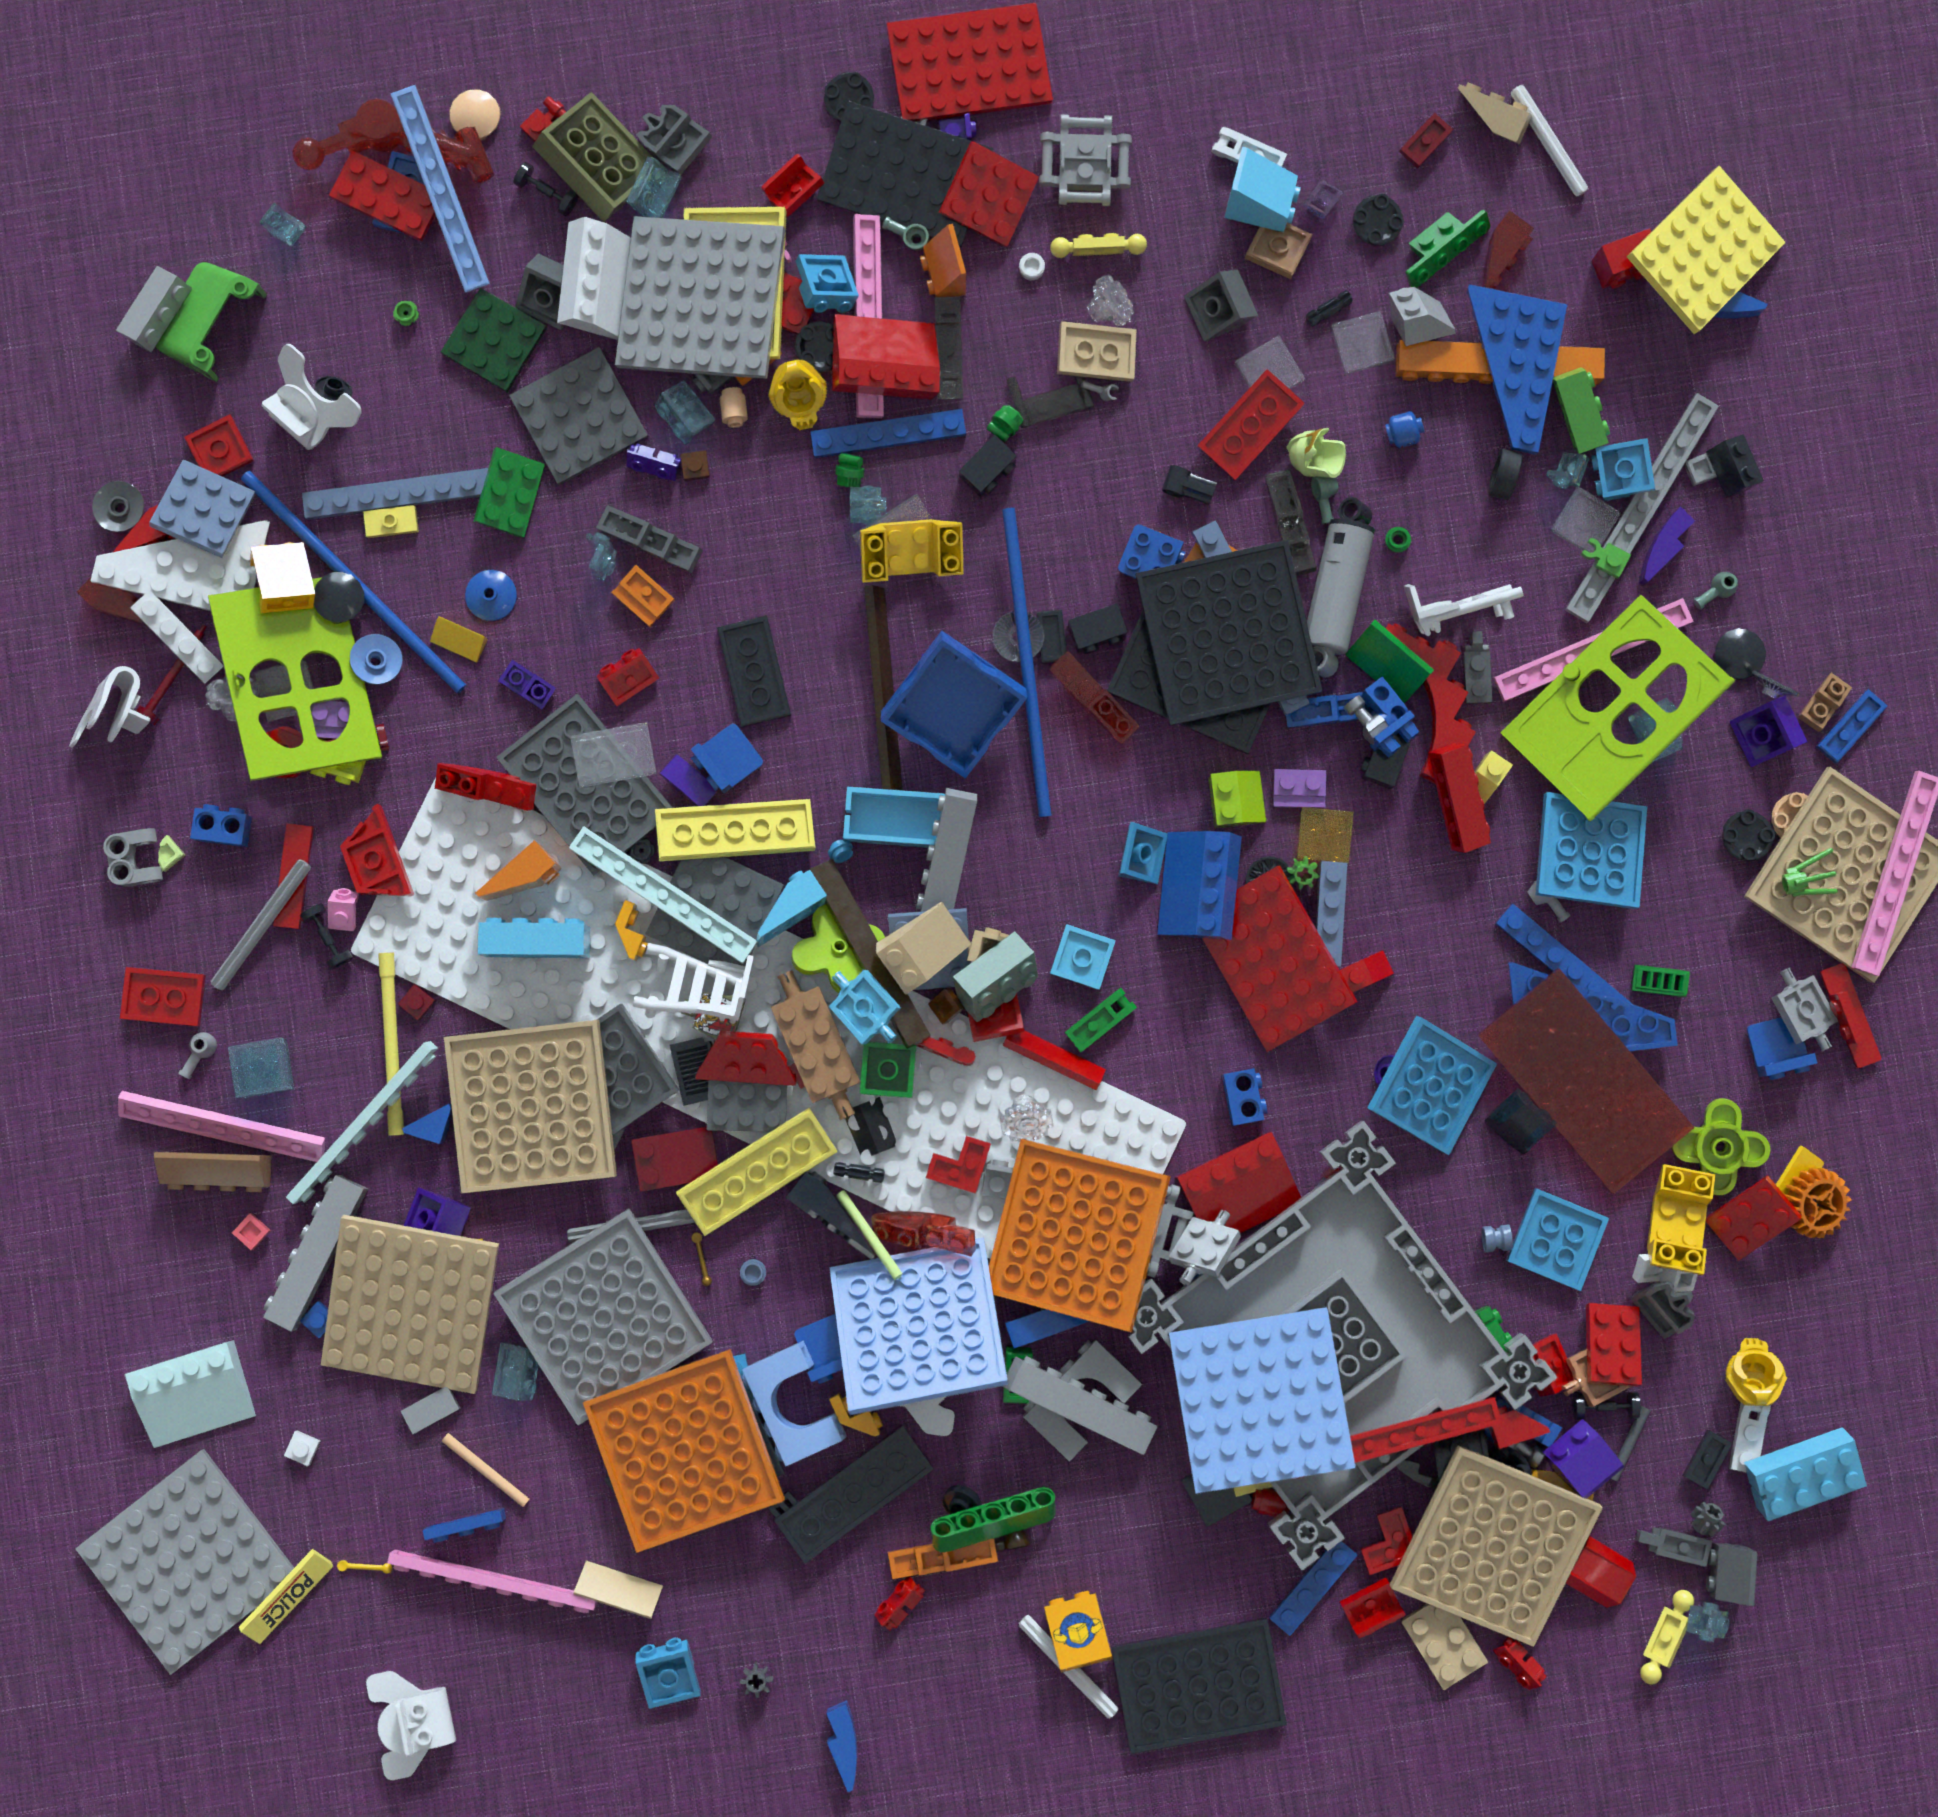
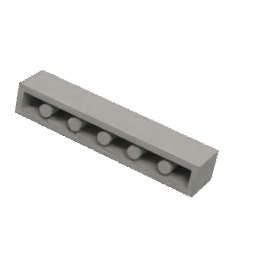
M946 788L945 796H939L937 811H941L939 821L934 820L932 835L936 836L934 845L929 844L926 860L931 862L929 870L924 869L921 884L925 885L924 894L918 895L916 909H920V912L927 911L940 902H943L948 910L954 909L977 804V794Z
M335 1175L334 1179L330 1178L324 1187L326 1195L322 1202L318 1201L312 1211L314 1218L310 1226L306 1225L301 1232L300 1239L302 1242L298 1249L295 1248L288 1258L290 1266L286 1273L282 1272L276 1282L278 1289L274 1297L270 1296L264 1306L266 1313L263 1318L289 1331L298 1329L301 1323L300 1320L304 1317L336 1254L341 1217L343 1215L355 1216L368 1188L342 1175Z
M1026 1356L1024 1360L1015 1357L1007 1373L1008 1385H1003V1387L1142 1455L1145 1454L1158 1427L1150 1422L1152 1417L1138 1410L1136 1414L1128 1411L1130 1406L1116 1399L1112 1404L1106 1401L1107 1395L1095 1389L1090 1393L1083 1389L1085 1384L1073 1378L1067 1382L1061 1379L1062 1373L1048 1367L1047 1371L1038 1368L1040 1363Z

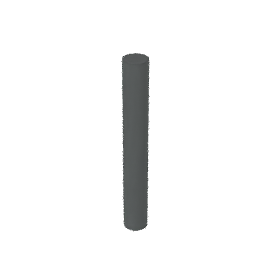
M1641 1406L1640 1418L1634 1420L1617 1456L1624 1467L1651 1411ZM1621 1469L1611 1479L1618 1482L1623 1469Z

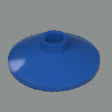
M485 570L476 574L469 581L465 592V599L468 608L476 617L486 621H496L506 617L513 610L517 600V591L513 581L503 572ZM489 589L494 590V595L491 598L485 596L486 591Z

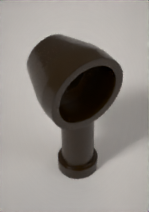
M1024 1529L1004 1535V1540L995 1542L996 1552L1031 1545Z

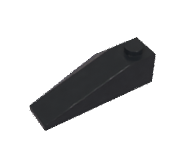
M816 1171L812 1174L806 1172L786 1198L811 1217L822 1221L821 1223L832 1232L841 1235L846 1242L870 1259H873L876 1254L832 1191L824 1184L826 1179Z

